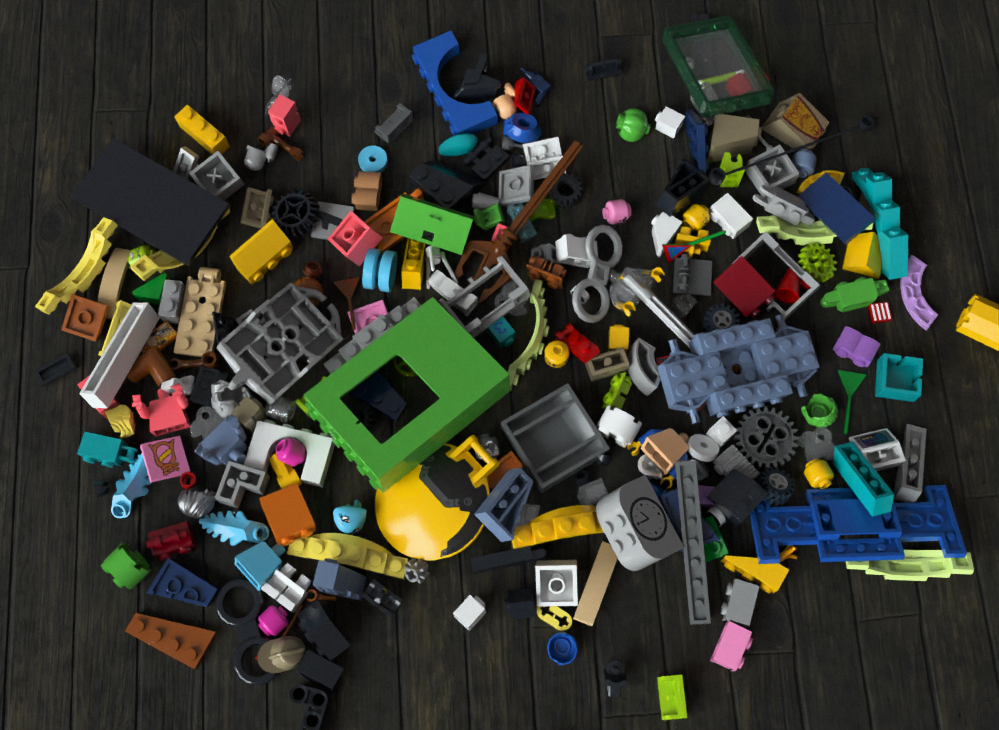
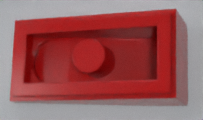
M523 77L515 82V105L526 115H529L536 87Z

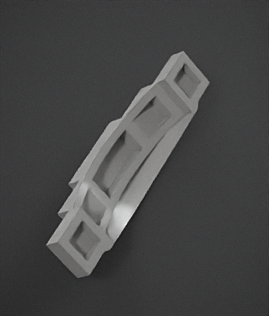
M414 297L403 306H397L385 316L382 314L353 335V339L340 348L338 354L324 363L325 368L330 374L419 308L421 304Z

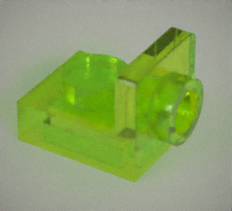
M544 199L528 222H532L535 218L553 219L555 217L553 200Z

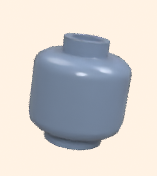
M801 149L793 155L792 163L800 173L798 177L805 178L814 173L817 161L815 154L808 149Z

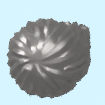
M185 489L178 497L179 508L187 516L196 519L202 518L213 509L216 501V492H209L207 489L201 492H192L189 489Z

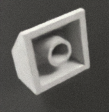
M537 560L535 566L537 606H578L577 560Z

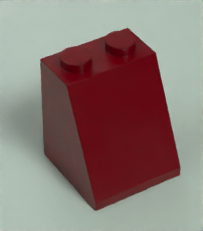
M740 256L713 282L748 319L750 317L755 318L761 312L760 308L764 304L769 305L776 298L774 296L776 291L743 256Z

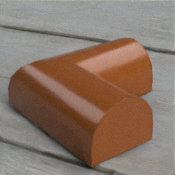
M153 346L136 358L127 374V378L130 381L137 383L151 374L158 387L161 388L162 382L176 378V375L159 348Z

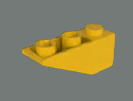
M410 238L407 239L401 271L402 289L421 290L426 243Z
M725 555L721 559V562L725 563L724 567L733 572L735 570L742 574V578L749 582L754 581L758 583L760 589L767 593L777 592L789 572V569L779 563L759 564L758 558Z

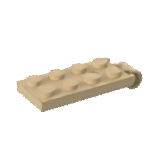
M200 267L198 280L188 276L175 342V354L202 357L207 351L214 353L216 333L212 312L215 311L221 314L226 282L222 280L220 282V269ZM205 297L206 302L201 304L200 299Z

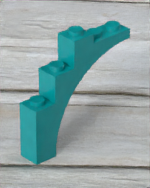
M861 168L856 172H852V180L862 191L871 213L876 219L874 223L880 245L882 273L889 280L907 277L908 234L900 228V206L892 201V179L885 173H874L869 168Z

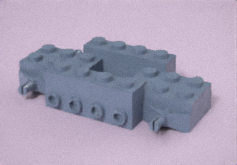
M783 314L775 316L778 324L776 332H774L769 318L761 321H751L744 325L737 324L726 329L720 328L709 333L696 334L688 342L691 353L679 350L677 339L668 341L672 352L657 367L668 407L673 410L690 413L692 424L701 422L697 408L705 401L709 415H717V418L729 415L728 412L735 410V413L747 411L746 407L753 406V409L764 407L766 402H771V405L783 402L782 398L793 393L791 385L797 387L799 397L807 396L804 384L819 368L809 332L787 326ZM733 365H737L740 368L739 375L733 373Z

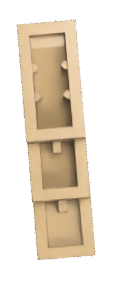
M604 541L601 543L573 619L593 626L617 561V556L609 543Z

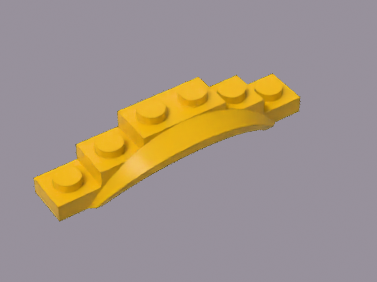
M576 505L547 512L524 526L516 527L512 544L513 549L563 538L604 532L597 519L596 506Z

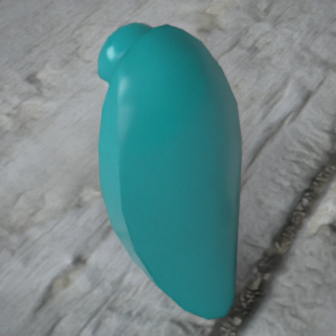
M469 133L457 134L446 139L439 146L438 152L443 156L467 154L476 147L478 139L475 135Z

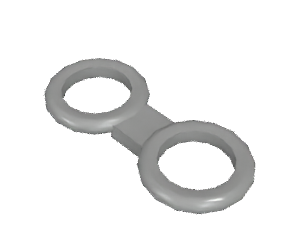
M599 225L588 233L585 242L586 254L591 262L588 278L579 282L573 292L572 304L574 311L580 319L589 323L601 321L607 315L610 308V296L605 285L607 284L610 268H613L622 256L623 246L621 238L616 230L610 226ZM600 233H606L610 236L614 244V253L607 262L600 260L594 251V241ZM588 286L596 288L602 299L600 310L595 315L586 313L581 304L582 292Z

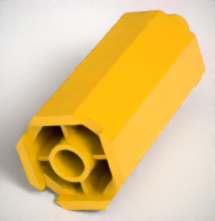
M975 294L968 301L967 304L969 306L962 311L956 324V331L999 351V304Z

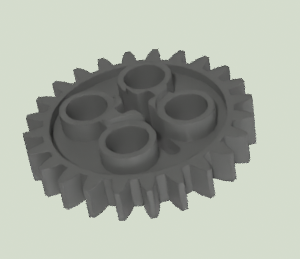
M767 406L764 407L762 412L759 407L755 409V413L749 410L748 416L744 414L742 416L743 421L739 420L737 423L739 427L736 428V433L738 435H735L733 439L739 442L735 444V447H741L740 453L745 454V458L751 460V465L757 463V469L764 465L765 469H769L770 465L775 469L777 463L782 467L785 464L784 460L789 462L791 460L790 456L796 453L792 449L798 447L794 442L799 437L793 436L798 430L791 429L794 422L788 423L789 416L781 417L783 411L776 414L774 407L770 412H768ZM758 422H764L766 429L760 428ZM774 424L775 427L769 435L768 441L764 444L761 452L758 453L757 449L764 440V436L769 431L771 425ZM775 432H781L784 438H777ZM748 438H754L757 441V445L750 444ZM766 448H772L774 455H769L766 452Z

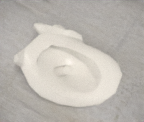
M646 454L638 460L639 471L649 477V479H662L665 475Z

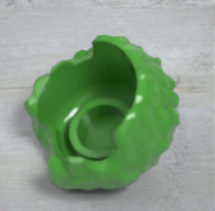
M814 394L808 405L801 407L806 421L815 427H828L838 417V408L833 398L823 394Z

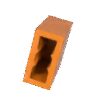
M297 483L259 498L278 546L290 545L294 540L300 537H309L316 531L314 520Z

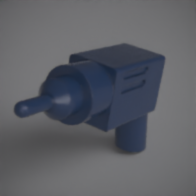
M521 67L526 79L536 87L535 92L537 96L533 102L536 106H539L545 95L550 91L551 85L539 74H535L533 71H526Z

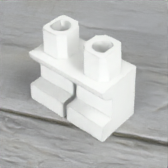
M287 563L280 571L276 569L274 575L261 589L289 611L295 613L308 595L306 590L312 581L302 574L294 583L290 579L297 570Z

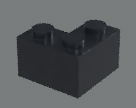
M315 600L297 614L301 621L299 626L304 631V635L311 644L314 642L317 644L315 648L322 657L326 655L332 661L351 646L318 600Z

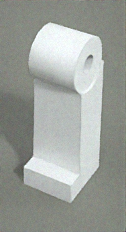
M436 270L427 280L430 286L447 300L455 296L452 291L455 288L458 292L463 290L462 287L450 278H447L439 270ZM469 293L455 303L454 306L468 316L477 306L478 300L474 294Z

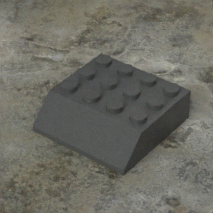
M568 383L501 422V429L541 493L589 466L610 450Z

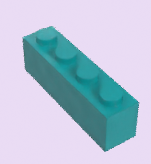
M854 442L835 446L832 464L871 516L874 517L891 512L894 493Z

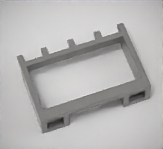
M765 231L740 256L747 259L760 245L765 243L810 287L786 312L774 300L766 308L769 312L775 307L783 314L784 320H786L820 288V285Z
M502 256L496 258L499 263L491 270L485 266L483 268L485 274L476 281L470 277L468 279L470 285L461 292H458L456 288L452 290L455 294L453 298L448 301L444 299L439 300L444 309L473 338L531 296L527 286ZM504 268L518 285V288L508 294L510 298L481 320L476 318L464 326L450 307Z

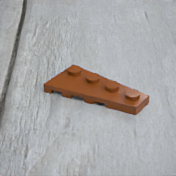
M135 613L125 632L196 670L217 634L214 631Z

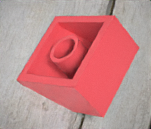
M352 211L348 213L328 238L343 255L359 267L365 261L368 249H375L383 239L382 236Z

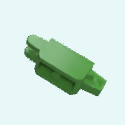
M865 277L858 278L851 283L841 282L836 285L833 291L824 295L821 299V305L823 308L836 306L840 312L868 307L878 296L887 293L889 287L886 280L874 281L873 278L865 279Z

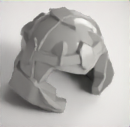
M219 380L217 383L211 384V404L220 417L227 419L232 415L231 412L234 408L240 406L239 403L243 398L248 397L251 399L252 394L249 392V388L243 386L230 390L228 388L230 382Z

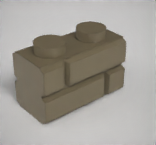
M622 347L615 351L612 350L596 355L585 365L590 380L593 382L628 371L629 361Z
M244 397L239 403L240 406H236L231 413L235 415L243 428L249 433L254 434L257 421L264 422V420H267V416L264 413L266 409L254 397L252 400Z

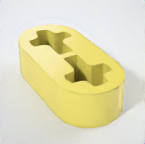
M537 606L538 617L559 631H566L571 627L572 618L564 610L557 606H549V611L554 614L553 617L549 614L543 616L540 608L546 606ZM555 616L561 619L565 616L567 618L566 622L569 624L560 627L559 621L555 619Z

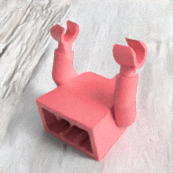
M180 383L171 386L176 391L172 393V396H170V393L159 389L157 391L159 399L151 401L149 407L142 403L140 394L132 395L134 401L132 407H136L141 418L150 420V432L155 437L191 427L185 411L189 403Z

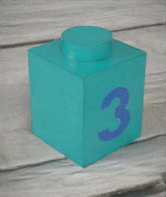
M504 317L487 328L488 334L500 349L504 346H510L515 341L516 332Z

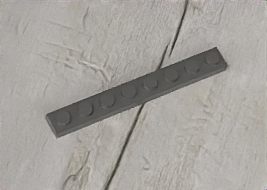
M696 460L675 461L690 625L711 624Z

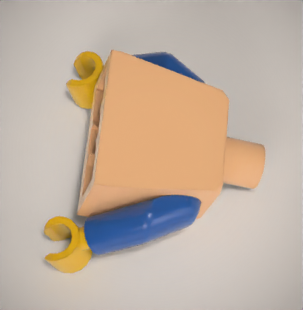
M671 428L666 430L650 429L638 438V442H632L627 448L630 450L632 447H636V450L631 453L632 456H636L640 452L639 447H641L643 452L665 475L670 474L660 482V486L664 481L670 483V486L666 489L668 491L672 487V481L677 479L675 461L688 460L687 451L689 450V445L687 443L689 437L685 433L678 435Z

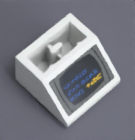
M887 428L849 437V441L854 442L876 471L897 467L906 461L899 441Z

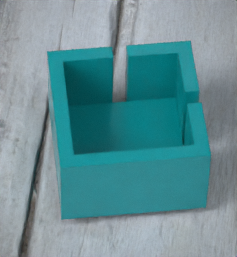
M883 353L877 360L875 397L909 402L916 401L921 396L922 379L919 378L922 376L923 359L905 356L901 360V355Z

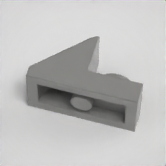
M186 146L182 147L173 172L192 182L194 179L189 172L198 166L199 156Z

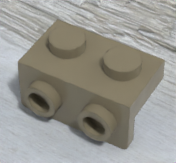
M247 188L241 217L242 224L262 228L270 221L271 213H269V207L272 206L274 196H271V189L264 192Z

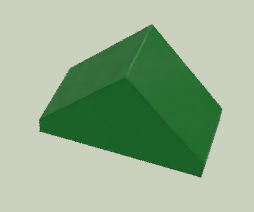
M164 272L135 289L132 293L140 302L160 305L164 282L170 279Z

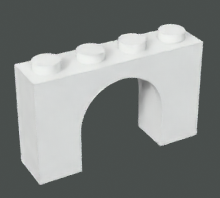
M264 420V422L257 421L244 466L267 473L270 464L269 458L272 457L278 443L282 439L293 438L302 443L307 451L301 480L306 484L323 487L335 446L331 435L320 433V435L312 434L313 431L304 428L301 431L295 430L291 425L283 424L279 426L270 420Z

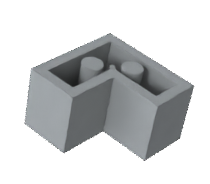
M228 461L215 499L219 503L239 509L245 490L264 495L270 476L265 471Z

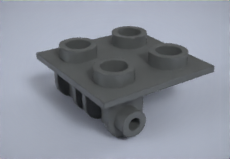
M682 254L681 258H675L673 293L711 296L712 261L691 259L688 254Z

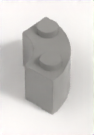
M638 338L628 349V372L636 387L648 396L658 387L661 379L654 359L655 347Z

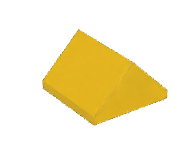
M874 232L860 233L847 244L842 269L879 279L882 262L878 235Z

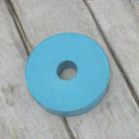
M378 146L365 147L358 156L359 166L365 172L381 173L388 164L386 152Z

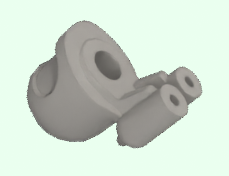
M271 143L263 151L247 145L246 150L248 151L244 159V165L253 171L262 169L266 159L268 162L275 159L278 146Z

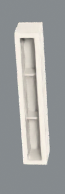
M133 303L80 391L79 394L93 408H108L152 330L155 328L160 317L149 303Z

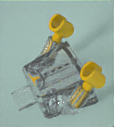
M626 267L621 274L613 268L610 269L608 279L613 283L610 286L609 292L613 306L625 312L626 316H630L632 310L636 311L635 307L641 299L623 279L632 271L645 286L651 289L654 282L652 279H655L656 282H661L659 275H665L660 267L653 270Z

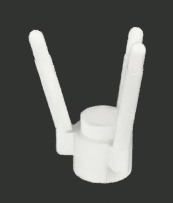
M435 246L427 247L425 249L427 289H430V284L427 282L430 278V266L431 270L434 271L435 265L439 264L441 259L453 281L458 284L456 276L445 257V252H440V248Z

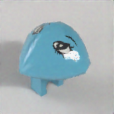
M355 500L353 506L347 504L346 506L336 507L333 511L334 521L343 533L356 534L364 525L367 510L362 508V504L358 500Z

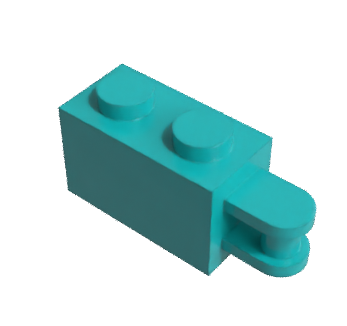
M84 432L77 454L85 462L94 464L95 461L102 462L101 465L113 468L114 465L121 466L122 461L134 463L135 453H138V449L128 447V444L122 439Z

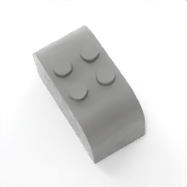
M646 475L624 484L598 501L596 506L597 519L618 560L627 569L639 571L684 548Z

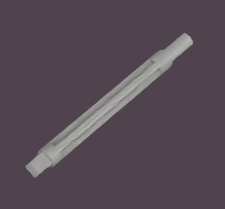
M631 271L623 281L690 348L688 342L694 338L695 334Z

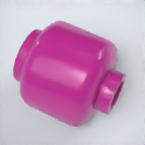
M293 438L282 439L275 450L277 458L291 467L301 464L306 458L305 446Z
M271 605L259 616L258 620L260 623L258 626L266 635L276 636L289 624L286 618L289 614L282 606L277 608Z

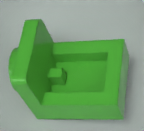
M495 204L482 211L477 208L473 210L475 224L484 230L493 228L498 223L505 222L499 204Z

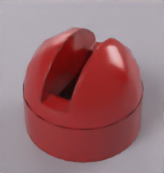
M191 472L183 473L180 477L181 486L185 489L193 488L196 485L195 475ZM187 477H191L190 485H187Z

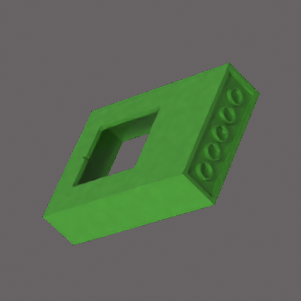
M432 297L304 394L306 400L304 404L309 410V416L314 421L318 420L321 423L319 426L325 434L330 433L334 444L338 448L342 447L345 450L344 454L350 462L354 460L358 471L363 476L367 475L370 478L369 482L375 490L379 488L384 493L509 393L510 376ZM399 355L434 391L439 400L381 444L361 422L357 425L359 420L340 399L395 356Z

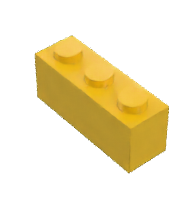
M186 105L174 116L180 128L212 155L217 151L222 155L230 147L226 137L189 105Z

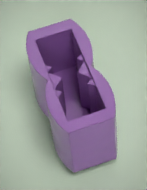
M845 326L833 350L842 358H850L859 367H868L880 343L868 336L862 335L853 328Z

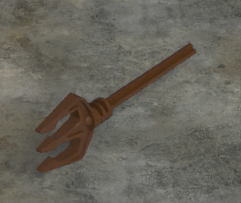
M574 141L512 224L508 228L502 229L504 234L498 235L499 241L494 240L492 243L491 241L472 240L468 242L454 273L457 281L465 275L463 268L475 252L484 255V258L476 275L472 278L474 281L485 274L483 270L485 266L489 270L499 263L496 259L499 256H502L513 269L507 254L509 252L507 247H513L512 241L517 242V234L583 149L579 142ZM504 268L502 269L503 274L493 287L483 290L478 301L479 304H482L512 280Z

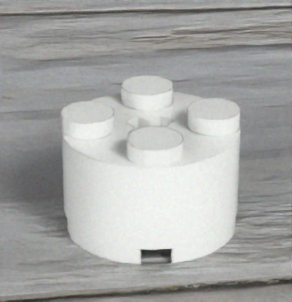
M608 405L596 427L604 438L608 439L610 436L616 440V444L626 448L627 445L632 444L642 423L638 421L636 424L633 422L635 419L633 416L616 407L614 410H611V406Z

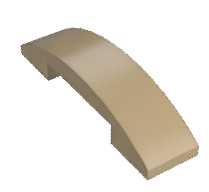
M115 248L105 268L98 302L110 306L106 319H113L116 310L115 304L119 299L127 268L130 269L128 256L131 250Z

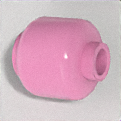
M623 199L611 200L606 203L602 214L604 219H607L608 223L612 225L625 223L631 216V207Z

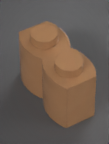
M359 171L358 177L355 176L354 179L356 191L352 193V204L355 205L356 210L378 211L382 175L379 172Z

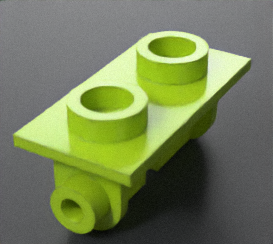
M625 372L616 374L612 378L611 388L603 398L604 404L602 409H606L609 405L611 410H614L615 407L621 410L625 398L620 396V393L626 396L632 385V379L625 376Z

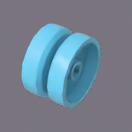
M368 249L363 267V288L374 290L378 285L380 291H392L397 270V252L386 250L382 255L380 249Z

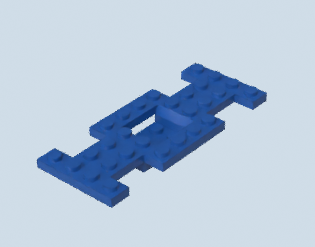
M946 485L925 486L924 493L927 502L894 503L893 500L891 512L874 517L871 516L851 488L807 489L805 495L808 506L770 507L769 500L766 499V501L762 500L750 513L759 564L780 563L781 558L778 546L817 544L820 562L903 560L905 554L901 542L939 541L944 558H965L967 552ZM879 534V538L839 539L840 535Z

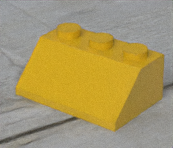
M270 220L229 257L236 269L253 285L255 282L262 280L264 274L269 270L274 269L281 259L288 257L294 248L273 220Z

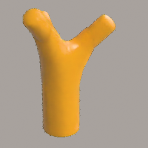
M788 545L780 553V562L789 558L797 559V555L792 554L797 549L796 546Z

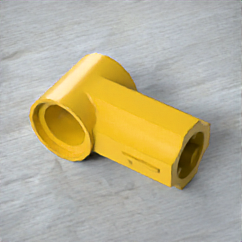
M277 453L269 458L278 476L277 481L282 489L295 483L298 486L302 484L296 470L281 462L277 458Z

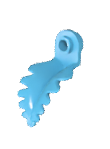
M142 453L137 455L138 458H134L135 465L133 463L129 465L131 472H123L125 480L119 479L116 482L117 491L113 495L111 512L116 518L127 517L131 513L133 500L149 492L145 485L151 483L147 477L148 472Z
M220 511L217 513V517L214 513H211L210 518L208 515H205L204 518L199 520V523L202 524V529L207 528V533L213 531L212 536L214 538L221 534V542H225L230 538V545L232 546L237 545L242 540L261 543L269 537V529L265 524L248 520L242 511H238L235 517L232 511H227L225 517Z

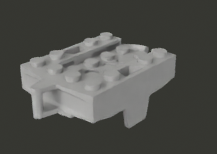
M292 283L288 284L271 299H267L216 347L236 373L228 388L235 390L246 384L270 405L274 403L343 340L341 337L340 317L336 307L332 303L327 307L331 314V320L328 321L308 299L314 297L322 303L327 297L320 291L295 286ZM262 314L266 320L264 326L254 322ZM285 333H290L293 339H288ZM271 345H277L279 351H274ZM298 359L308 363L301 372L296 364Z

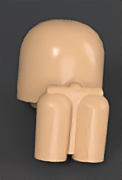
M510 83L504 85L505 95L499 96L492 102L493 108L503 119H507L517 112L515 89Z

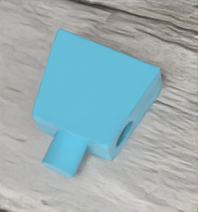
M261 542L238 554L235 557V565L260 592L262 590L261 587L271 579L276 569L280 570L282 561L279 557L286 550L283 545L278 546L276 544L270 548L265 542Z

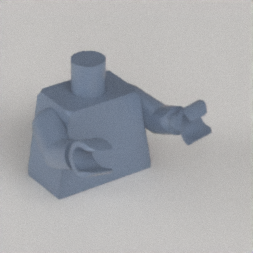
M232 414L227 419L225 418L198 444L199 446L195 452L204 460L215 465L223 463L226 466L228 461L242 464L245 461L246 456L243 452L248 447L244 442L247 436L235 415Z

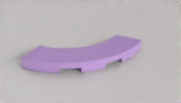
M911 254L908 258V276L902 277L900 280L901 295L909 314L923 329L927 330L939 314L928 305L921 293V279L927 264Z

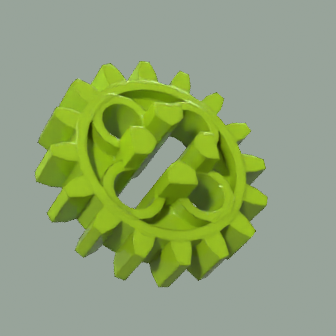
M818 242L814 244L809 243L800 250L801 253L798 254L801 260L797 262L802 265L801 268L816 280L817 283L827 281L834 276L833 272L837 270L834 267L837 262L832 259L835 255H830V249L825 250V245L819 246Z

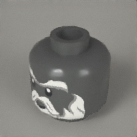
M489 433L478 436V442L493 459H497L500 455L497 438L490 437ZM474 450L476 459L478 461H482V464L486 463L483 460V458Z

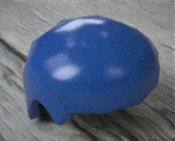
M566 632L556 633L549 639L547 645L548 655L558 665L570 664L578 654V643L572 635Z

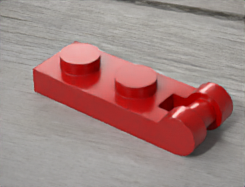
M570 323L565 326L563 331H558L554 334L557 341L564 342L568 346L569 351L585 364L600 353L598 346L579 333Z

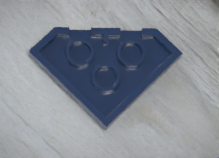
M692 109L685 110L686 133L689 139L692 140V142H689L691 157H693V161L696 163L694 166L706 176V171L709 169L708 161L705 157V154H708V145L705 143V136L708 135L707 125L703 123Z

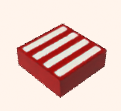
M888 302L868 305L872 324L890 322L892 320Z

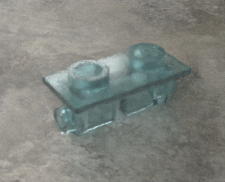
M522 203L516 207L514 205L507 207V214L511 222L515 220L524 208ZM530 218L518 233L522 244L537 234Z

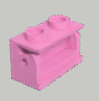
M728 621L724 626L710 661L727 669L731 668V671H736L737 668L741 669L745 660L743 653L745 649L748 650L753 641V638L750 637L752 632Z

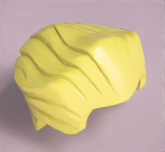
M121 404L105 411L114 432H121L120 439L134 435L136 424L131 409Z

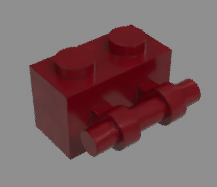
M187 521L149 532V540L146 541L148 549L151 548L152 555L160 560L172 558V555L176 553H190L193 548L197 547L192 524Z

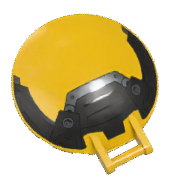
M471 435L459 447L445 443L386 492L382 493L379 488L377 489L375 514L383 536L402 554L411 558L422 559L423 561H436L460 553L472 544L485 526L474 513L489 496L490 491L487 477L500 465V462L496 458L493 459L478 442V438L475 435ZM472 447L487 463L484 467L468 452Z

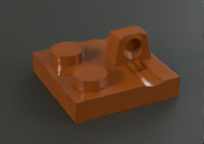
M72 294L61 330L99 342L110 306Z

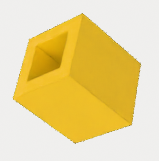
M623 325L610 326L608 352L623 347L627 355L629 328Z

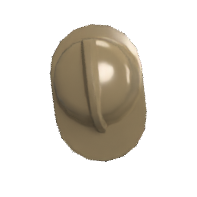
M295 636L270 640L260 647L258 663L264 671L269 673H280L295 669L306 653L305 645Z

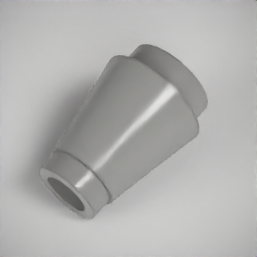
M480 192L477 194L473 193L472 208L484 210L499 204V198Z

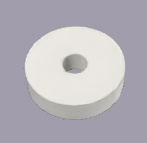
M695 434L690 437L687 443L689 445V454L700 461H713L719 452L718 444L706 435Z

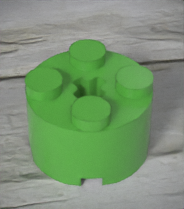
M124 542L103 561L101 567L105 572L111 573L114 577L113 581L118 587L123 588L126 586L128 589H133L151 569H148L150 565L137 550L135 552L130 551L129 548L131 546Z

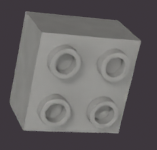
M778 145L748 160L747 165L785 151L781 145ZM787 154L745 169V172L761 196L765 198L766 195L759 190L762 185L771 189L775 186L785 189L795 184L800 174Z
M219 151L189 172L199 187L222 200H226L245 185Z

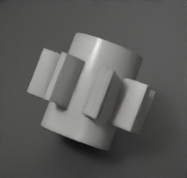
M412 558L404 566V569H406L405 576L412 583L417 581L421 584L430 575L428 564L422 559L416 561L415 558Z

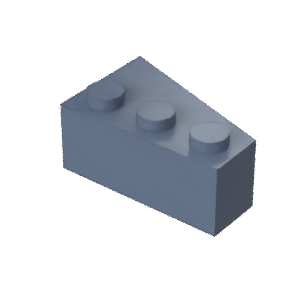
M520 467L508 470L474 513L501 542L514 539V531L517 522H520V513L523 505L526 504L533 480Z
M325 558V561H318L313 586L322 593L361 601L367 577L337 563V560Z

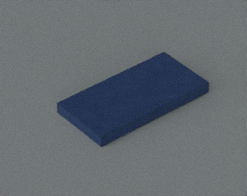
M826 172L797 196L805 202L806 207L845 245L876 220L869 211Z

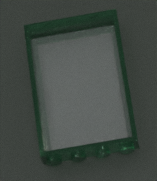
M731 15L665 27L662 42L703 118L770 104L775 90Z

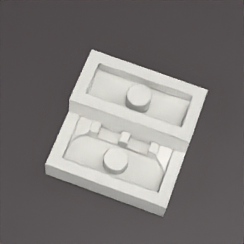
M558 136L522 144L526 164L534 166V180L547 178L563 157Z

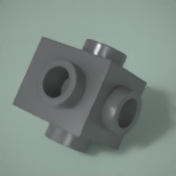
M542 244L537 248L531 249L532 257H540L544 259V263L548 260L546 272L551 262H553V267L555 264L561 266V263H557L556 247L552 244Z

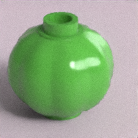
M636 108L627 109L623 114H619L616 122L619 135L622 139L629 142H636L644 134L648 135L651 126L647 122L646 114Z

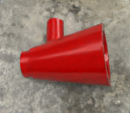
M789 267L776 288L774 296L781 302L792 304L800 298V287L808 290L809 286Z

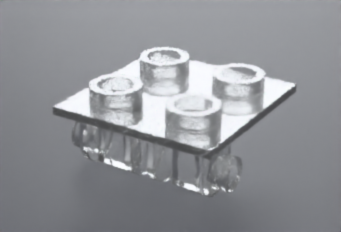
M281 76L273 78L271 91L274 96L266 104L265 116L268 115V110L279 94L286 98L289 96L291 78L288 81Z

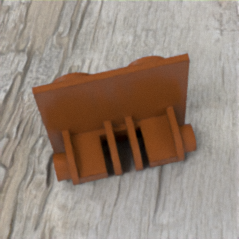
M531 256L529 260L531 265H526L529 278L533 281L535 279L547 283V286L550 288L562 289L563 282L561 276L564 277L567 270L557 264L553 267V262H551L546 272L548 260L544 263V259Z

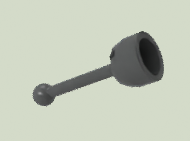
M504 135L501 149L523 148L522 144L515 143L509 136Z

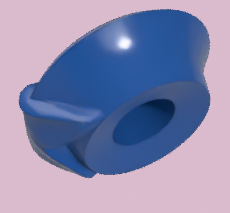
M517 113L504 121L503 135H508L517 142L530 143L540 138L541 129L537 124V120L532 115Z

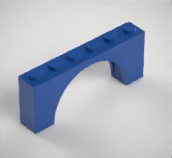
M452 31L413 47L414 54L412 59L415 65L418 64L420 66L419 71L422 78H426L428 81L427 87L430 93L433 92L436 96L434 97L438 107L441 106L445 121H449V127L453 136L462 133L474 135L498 124V115L490 101L480 104L461 103L450 98L440 87L438 81L442 68L451 58L459 54V44Z

